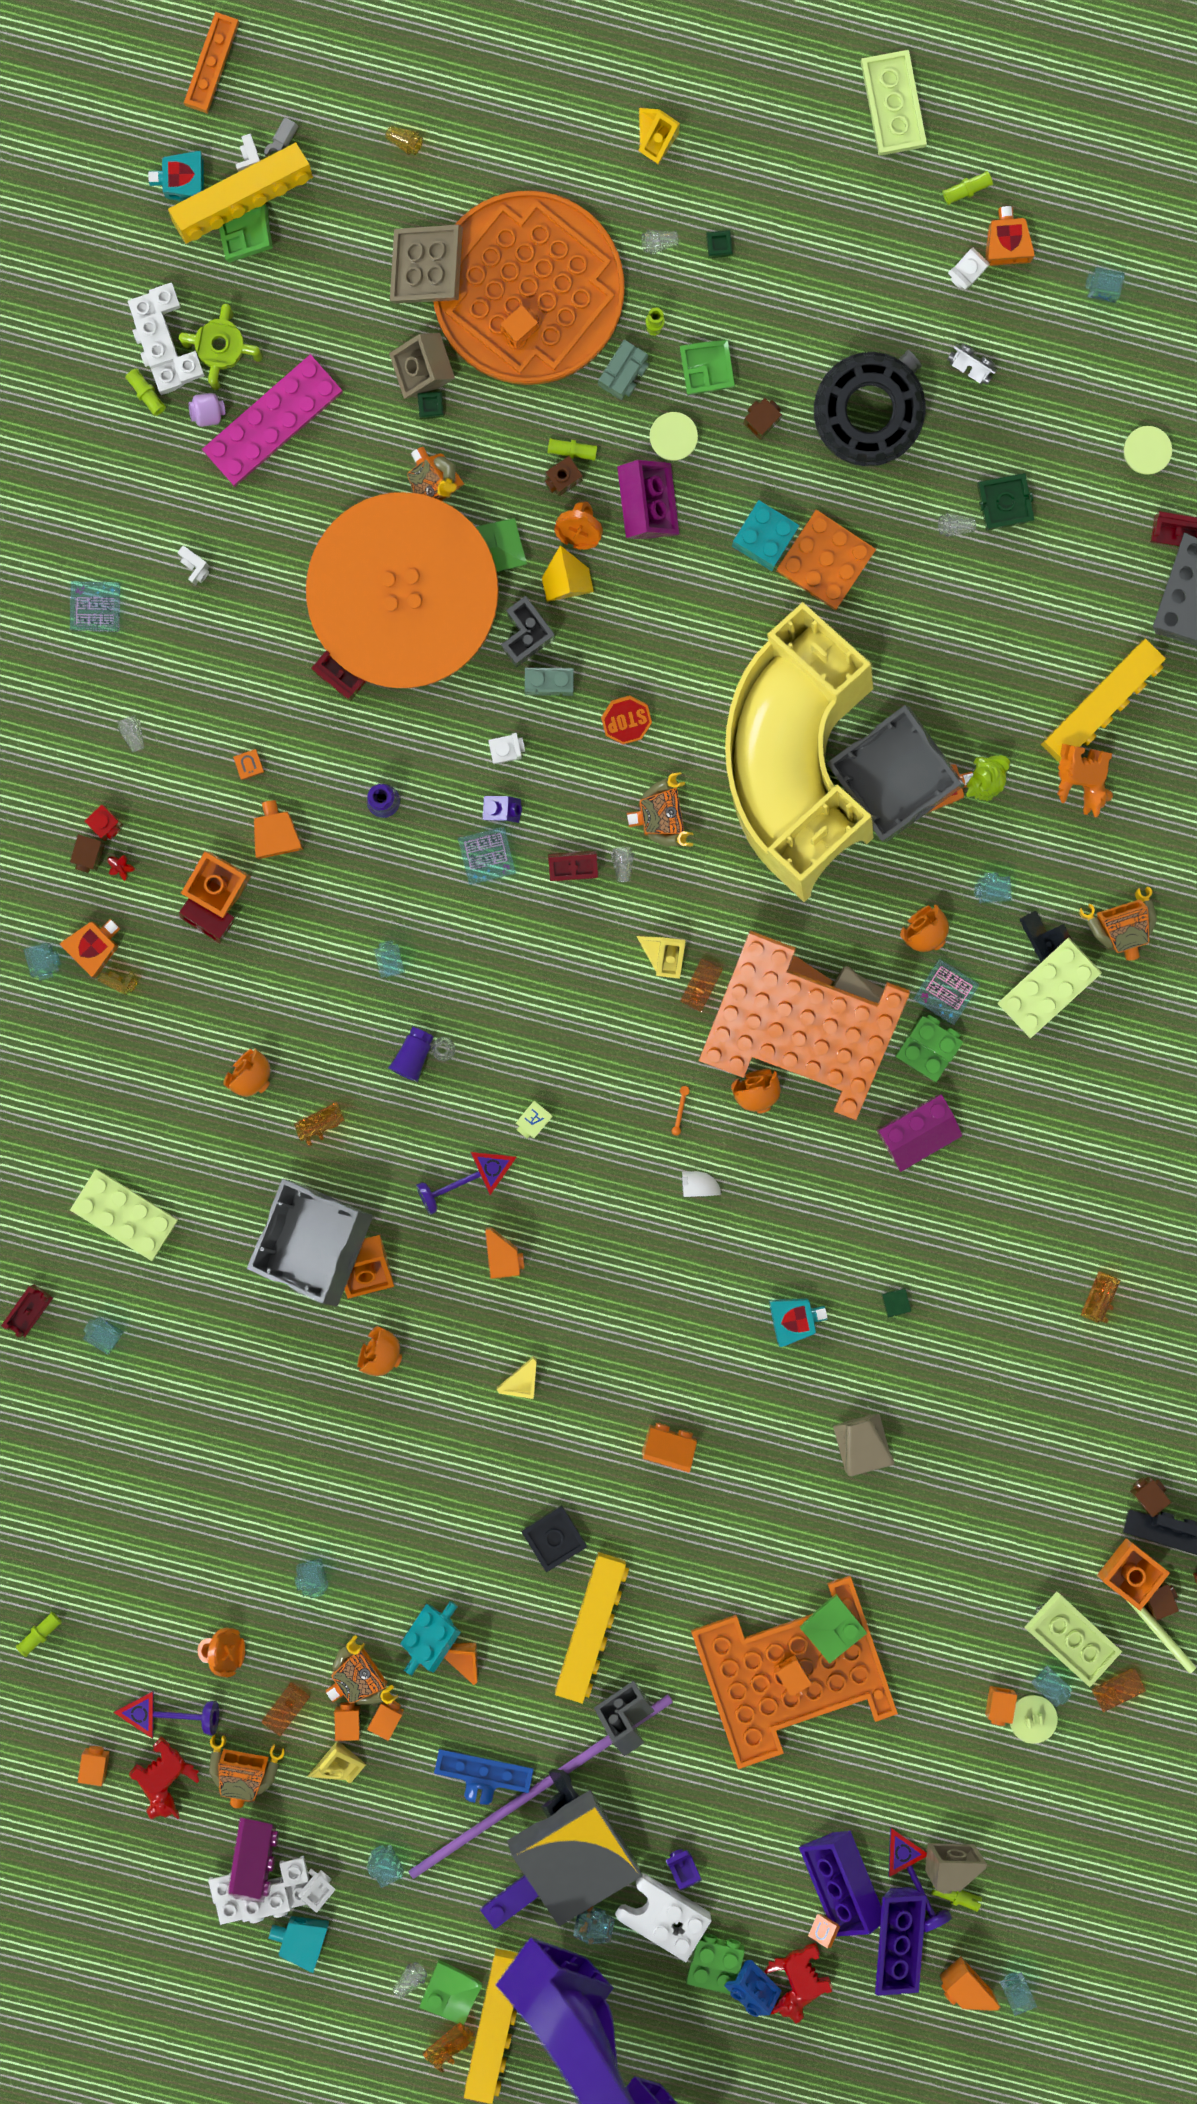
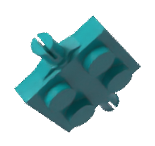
M449 1601L442 1613L438 1612L433 1606L426 1604L401 1641L400 1645L409 1652L412 1658L404 1669L407 1674L412 1676L419 1664H422L428 1671L434 1673L461 1632L453 1625L450 1619L458 1608L452 1601Z

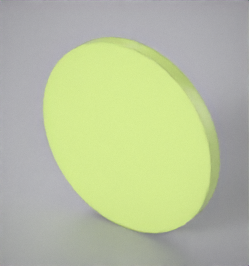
M668 412L654 421L650 430V443L653 450L661 458L670 461L681 460L689 456L696 447L698 440L697 428L688 416L679 412Z
M1143 426L1137 428L1127 437L1124 444V457L1131 469L1140 474L1151 475L1158 473L1167 466L1172 456V444L1169 437L1157 427Z
M1027 1695L1016 1701L1013 1724H1010V1727L1020 1740L1032 1744L1041 1743L1050 1738L1054 1733L1058 1722L1057 1712L1052 1703L1046 1698L1039 1695Z

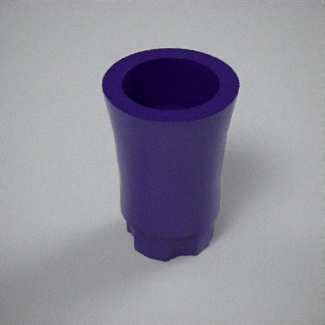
M387 784L374 785L367 795L368 809L377 817L386 818L392 816L400 806V796L397 790ZM380 795H385L387 800H383L382 803H379L378 797Z
M412 1027L410 1034L406 1036L402 1047L388 1069L418 1083L434 1036L421 1029Z

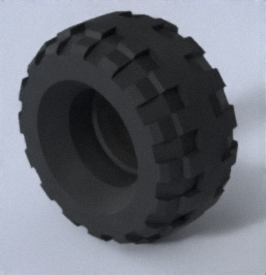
M878 352L854 354L834 365L821 381L814 401L815 425L825 446L843 461L864 467L887 464L903 455L918 438L926 414L923 388L914 372L896 357ZM864 386H876L883 389L892 401L893 412L889 423L883 429L876 432L858 430L851 424L847 415V403L850 396L857 389Z

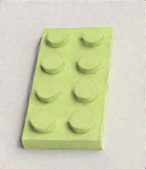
M909 50L862 58L861 67L878 155L926 147V136Z
M1068 937L997 1004L1031 1039L1102 972Z
M95 1169L70 1209L73 1213L151 1261L155 1259L178 1222V1219L98 1169Z
M1058 1592L1049 1599L1024 1627L1089 1687L1122 1653L1115 1644Z

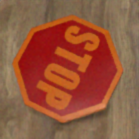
M632 696L612 700L601 717L605 735L623 745L641 740L652 724L648 705Z

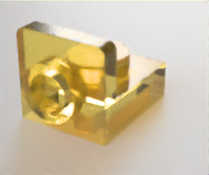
M112 971L109 974L102 972L97 981L127 995L128 992L132 993L138 983V979H136L138 974L130 971L123 983L121 982L122 976Z

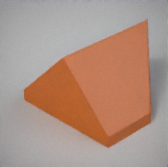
M477 1643L453 1644L444 1658L475 1685L478 1681Z

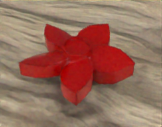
M122 855L119 859L113 856L107 858L111 866L109 870L110 875L119 873L121 878L126 881L127 872L135 870L133 866L126 864L127 857L125 855Z

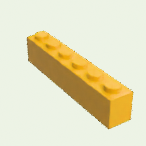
M295 142L168 208L170 217L185 244L198 240L202 235L221 228L223 224L242 217L248 211L263 206L266 202L277 196L284 195L287 191L298 185L305 184L313 178L310 164Z
M1145 638L1041 745L1058 762L1061 761L1062 744L1080 747L1083 743L1086 746L1089 745L1097 736L1094 732L1100 726L1104 729L1114 719L1111 715L1117 709L1121 712L1130 703L1127 698L1133 692L1137 695L1147 685L1144 681L1150 675L1154 678L1164 668L1161 664L1166 658Z
M598 1552L555 1688L556 1696L582 1704L585 1697H590L593 1684L589 1682L592 1674H597L600 1660H597L599 1651L603 1652L605 1649L607 1637H604L606 1628L611 1629L615 1616L611 1614L613 1605L618 1606L622 1591L618 1589L621 1581H626L629 1568H626V1560Z
M495 1948L465 2085V2099L492 2104L494 2096H499L501 2081L497 2080L499 2072L504 2073L507 2058L503 2057L504 2048L509 2049L512 2034H509L508 2030L509 2025L515 2024L517 2010H513L514 2006L498 1989L496 1983L519 1954L517 1952Z

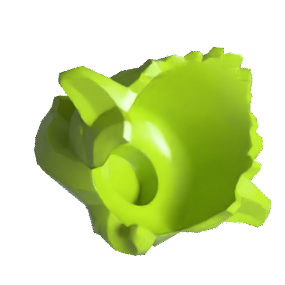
M981 756L974 760L973 764H976V768L973 771V776L966 783L969 788L966 794L967 798L972 796L975 799L989 801L1003 791L1007 780L1006 772L1010 767V760L1006 756H991L989 758Z

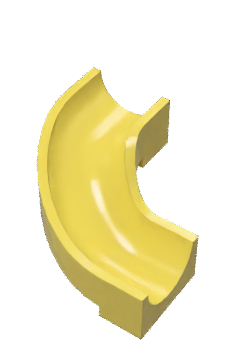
M802 602L767 634L768 642L755 654L745 669L730 706L726 727L725 751L727 773L734 807L749 844L769 870L805 902L811 897L815 882L833 859L852 844L859 841L868 844L874 838L872 816L839 785H833L825 766L826 746L833 727L873 690L871 663Z

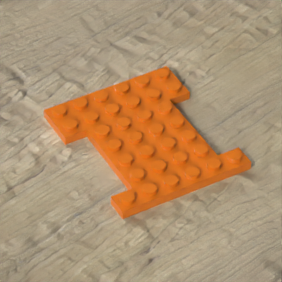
M749 931L699 1061L744 1078L753 1057L841 1090V1093L834 1107V1112L856 1120L909 997L910 990L887 982L879 1002L870 1001L788 970L795 947Z
M851 1576L827 1584L832 1597L835 1594L838 1595L866 1630L867 1634L830 1664L800 1629V1626L812 1614L744 1637L737 1615L691 1630L738 1769L784 1754L776 1732L777 1730L867 1699L875 1722L898 1714ZM793 1655L797 1657L812 1683L809 1686V1690L799 1697L796 1695L791 1697L774 1668Z

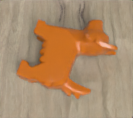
M1062 744L1061 761L1058 766L1061 782L1057 795H1059L1061 803H1065L1073 785L1083 786V812L1085 815H1088L1092 810L1094 817L1097 818L1100 814V809L1105 806L1106 802L1111 801L1113 793L1105 788L1109 760L1112 758V753L1090 749L1088 757L1082 758L1081 754L1085 753L1086 748Z

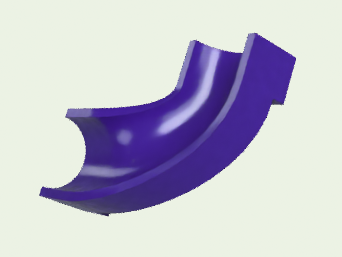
M530 1937L496 1983V1986L538 2036L579 2103L678 2104L659 2083L634 2076L627 2087L625 2086L618 2070L613 2017L610 2007L605 2000L614 1987L586 1956Z

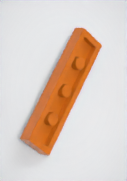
M215 12L184 100L185 106L208 114L239 26L238 19Z

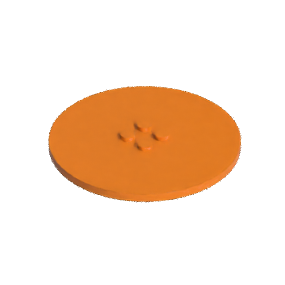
M516 191L501 194L478 204L463 215L455 224L463 227L459 299L433 301L442 332L458 355L469 365L489 377L522 385L544 384L563 379L576 373L594 360L611 339L619 322L624 300L622 263L611 237L599 221L578 204L561 196L540 191ZM523 305L526 310L530 308L537 315L538 330L516 348L502 333L500 324L518 307Z
M407 492L387 493L355 504L343 512L326 529L309 563L306 580V602L309 617L318 639L325 650L330 653V656L344 669L362 680L380 686L401 689L422 687L439 682L460 670L475 656L484 644L492 628L498 606L499 586L497 570L492 553L481 533L471 521L452 506L422 494Z

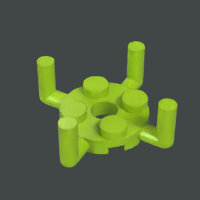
M223 304L219 319L209 321V323L197 331L196 335L181 333L179 335L182 346L188 349L194 344L200 360L210 367L208 382L213 390H219L221 387L218 380L220 369L234 367L242 354L252 355L256 362L261 361L263 358L259 347L244 344L241 332L229 321L234 316L229 304ZM218 338L226 341V346L222 350L213 348V342Z

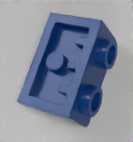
M752 1960L744 1962L735 1981H727L725 1987L731 1992V1996L739 2001L750 2015L755 2017L770 2015L782 1991Z

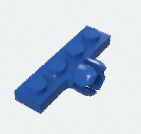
M439 1749L434 1774L464 1780L466 1782L464 1796L469 1802L475 1803L477 1791L482 1789L480 1804L488 1805L493 1800L496 1788L529 1793L533 1768Z

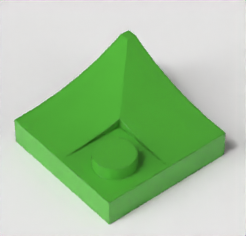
M265 204L248 211L240 218L223 224L219 228L225 259L229 263L273 248L269 227V210Z
M728 340L680 346L688 396L735 387Z
M515 518L476 526L492 553L497 572L527 565Z
M837 1594L824 1603L800 1626V1629L829 1664L867 1634L866 1630Z
M438 1960L419 2008L464 2026L482 1987V1982Z

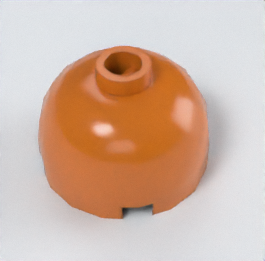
M934 905L933 909L930 906H925L909 918L908 922L911 924L907 929L904 927L901 929L900 936L908 946L919 952L938 950L945 944V939L949 932V922L937 905Z
M254 1048V1051L249 1049L233 1064L236 1067L233 1074L228 1072L224 1079V1086L237 1095L247 1097L257 1092L263 1093L270 1084L268 1081L270 1077V1064L266 1057L256 1048Z
M770 1069L749 1072L745 1074V1077L748 1079L740 1082L738 1078L732 1083L731 1089L735 1100L743 1109L748 1111L765 1113L771 1109V1106L780 1097L781 1087L777 1072L774 1071L772 1074Z
M379 1326L374 1327L368 1335L372 1339L367 1346L363 1344L357 1365L360 1368L359 1371L372 1376H383L389 1373L393 1367L397 1368L399 1366L402 1354H400L399 1340L393 1333Z

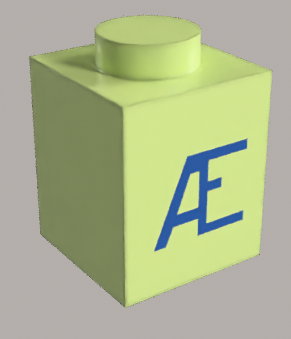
M533 1101L516 1122L519 1126L516 1130L527 1139L529 1136L535 1138L552 1118V1115L536 1101Z

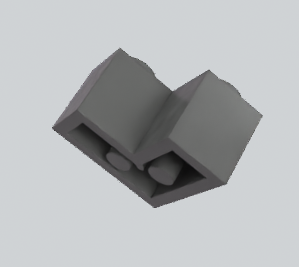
M526 596L506 610L507 616L518 629V632L501 644L503 651L516 668L555 639V634Z
M632 1681L594 1707L613 1745L623 1756H626L644 1743L635 1724L654 1712L645 1693L635 1681Z

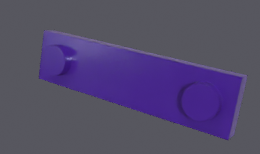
M523 1875L482 1906L480 1911L495 1930L539 1896L526 1876Z

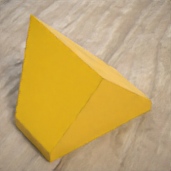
M639 108L640 148L638 151L659 164L678 137L680 123L659 109Z
M560 545L542 577L547 602L594 592L589 568Z

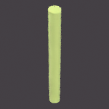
M1129 1603L1187 1672L1192 1673L1196 1666L1148 1610L1143 1607L1140 1611Z

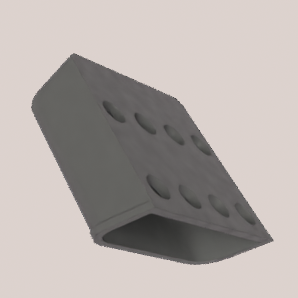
M1184 533L1153 624V629L1157 635L1197 646V538Z

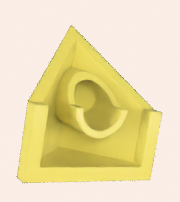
M337 1741L307 1777L346 1780L351 1784L366 1764L342 1743Z

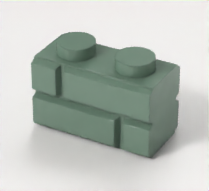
M623 340L599 378L598 386L620 400H623L625 395L630 397L637 385L634 383L638 375L643 376L649 367L647 353L636 348L628 341Z
M525 668V695L559 696L562 694L563 696H573V668Z

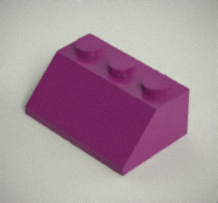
M635 460L617 466L626 538L650 539L679 535L671 463Z
M940 1094L876 1130L900 1172L962 1137L952 1111Z
M240 1818L228 1887V1894L233 1898L264 1903L265 1896H269L271 1882L268 1881L269 1871H273L275 1862L272 1850L273 1846H277L279 1832H276V1827L272 1824Z

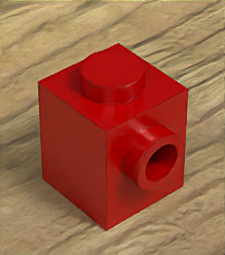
M102 804L85 820L88 826L105 841L108 838L110 840L120 832L119 828L123 825Z

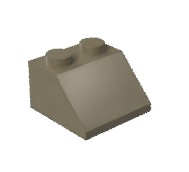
M440 333L418 334L389 353L404 399L417 396V393H426L441 388L455 379Z
M928 1843L925 1871L935 1889L941 1893L949 1894L953 1891H961L987 1867V1863L975 1844Z

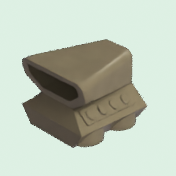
M848 966L842 968L832 985L876 1003L879 1002L884 990L858 975Z
M880 1414L864 1416L833 1426L845 1473L848 1476H855L888 1467L895 1463L889 1451Z

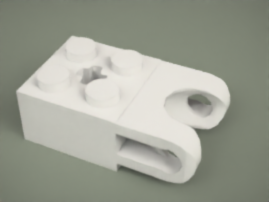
M641 1873L642 1876L636 1880V1886L648 1898L647 1903L640 1908H633L626 1904L621 1905L615 1913L617 1919L684 1962H687L711 1923L710 1912L672 1888H668L650 1876ZM678 1922H681V1923H682V1926H680V1927H674V1926H673V1923H675V1924H678Z

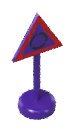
M470 1152L477 1166V1172L434 1192H431L428 1185L424 1182L416 1184L417 1191L428 1214L432 1215L437 1211V1204L434 1198L479 1177H482L489 1195H491L517 1157Z
M154 1691L113 1712L152 1739L154 1717L200 1720L202 1731L205 1735L210 1736L216 1733L219 1721L217 1701H208L203 1708L202 1714L154 1711Z
M890 1828L888 1877L907 1868L917 1891L925 1894L912 1864L927 1857V1853ZM926 1897V1910L929 1916L925 1918L924 1932L938 1928L952 1919L948 1910L934 1912Z

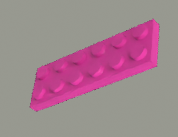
M310 354L202 450L231 484L236 487L339 397L343 391Z

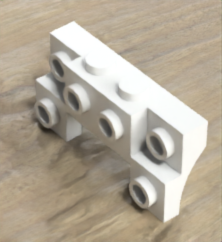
M172 282L149 290L150 293L128 300L136 329L132 330L137 344L142 343L144 352L140 353L145 367L150 366L161 395L175 391L184 384L205 376L196 351L178 357L163 316L168 312L181 308Z
M304 1856L285 1862L284 1860L280 1861L282 1877L268 1880L271 1882L270 1893L268 1897L265 1896L264 1903L238 1900L229 1895L228 1887L231 1873L216 1878L210 1877L208 1882L213 1903L216 1904L220 1925L239 1920L257 1923L264 1920V1917L271 1915L274 1918L287 1915L291 1908L307 1905L297 1896L310 1880Z

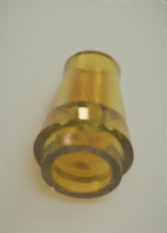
M392 125L386 131L385 138L406 154L416 155L420 151L423 137L418 132L397 128Z

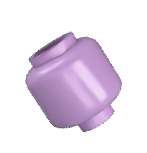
M214 393L195 395L192 402H189L191 421H195L199 427L218 425L221 421V415H225L223 400L219 401Z

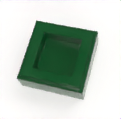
M730 230L706 232L708 259L731 257L733 255Z
M442 392L417 393L420 419L444 417Z
M905 1288L881 1294L888 1318L912 1312Z

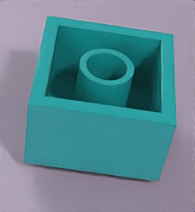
M758 500L733 540L732 547L770 571H773L800 525Z

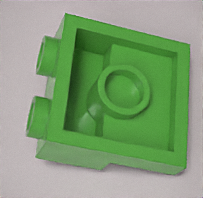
M928 1015L927 1018L920 1016L895 1057L930 1080L937 1082L963 1041L959 1039L961 1035L955 1030L948 1028L946 1031L939 1027L941 1022L933 1016Z
M704 1933L693 1950L686 1984L730 1994L731 1992L725 1987L727 1981H735L741 1970L745 1953L744 1945H741V1942L735 1939L724 1941L717 1939V1936Z

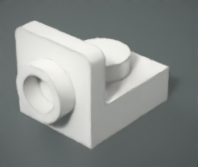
M251 134L241 137L244 145L240 146V149L246 161L236 164L238 172L260 161Z
M971 248L948 274L951 276V281L957 287L967 289L987 269L990 263L974 248Z
M182 546L178 551L179 556L182 557L180 562L190 570H193L194 567L196 568L189 577V581L194 585L198 582L202 583L209 574L207 569L210 566L185 546Z
M517 733L488 740L493 764L522 759L521 752H525L523 738H517Z
M310 1869L308 1873L312 1878L297 1896L317 1913L336 1889L329 1884L332 1879L322 1870L316 1873Z

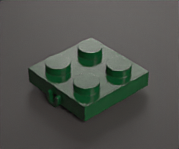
M1026 473L977 483L980 497L979 505L981 506L980 511L983 513L986 531L1034 521L1031 504L1033 502V494L1029 492Z

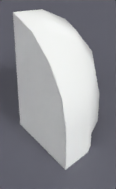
M698 1171L682 1172L684 1197L721 1195L719 1184L709 1174Z

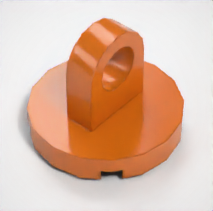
M588 502L576 503L573 511L561 513L556 520L554 528L556 536L562 543L566 545L570 543L574 545L573 548L583 550L596 547L603 533L601 523L593 517V510Z
M219 1629L212 1638L203 1639L198 1646L200 1660L209 1663L210 1670L217 1676L226 1678L234 1676L237 1673L235 1672L237 1667L240 1668L243 1664L245 1642L243 1638H240L239 1634L241 1633L236 1629Z

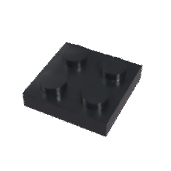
M563 1505L521 1530V1533L546 1573L587 1548V1544Z

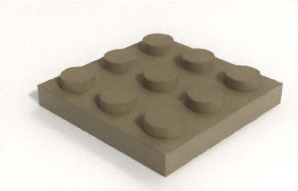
M445 225L394 229L390 302L398 304L459 299L462 226Z

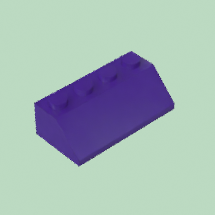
M851 1831L833 1832L801 1845L799 1850L827 1918L840 1925L836 1937L866 1935L876 1930L881 1923L882 1907Z
M912 1887L890 1888L882 1899L875 1995L877 1996L919 1993L927 1895Z

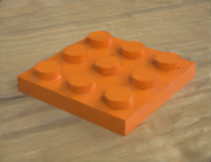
M815 510L776 569V572L836 611L876 549L818 510Z

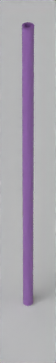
M667 1694L652 1705L654 1712L635 1724V1726L638 1727L672 1704L671 1697ZM607 1735L557 1770H564L569 1774L613 1744L611 1739ZM550 1775L529 1789V1793L523 1792L410 1869V1876L415 1879L553 1785L554 1782Z

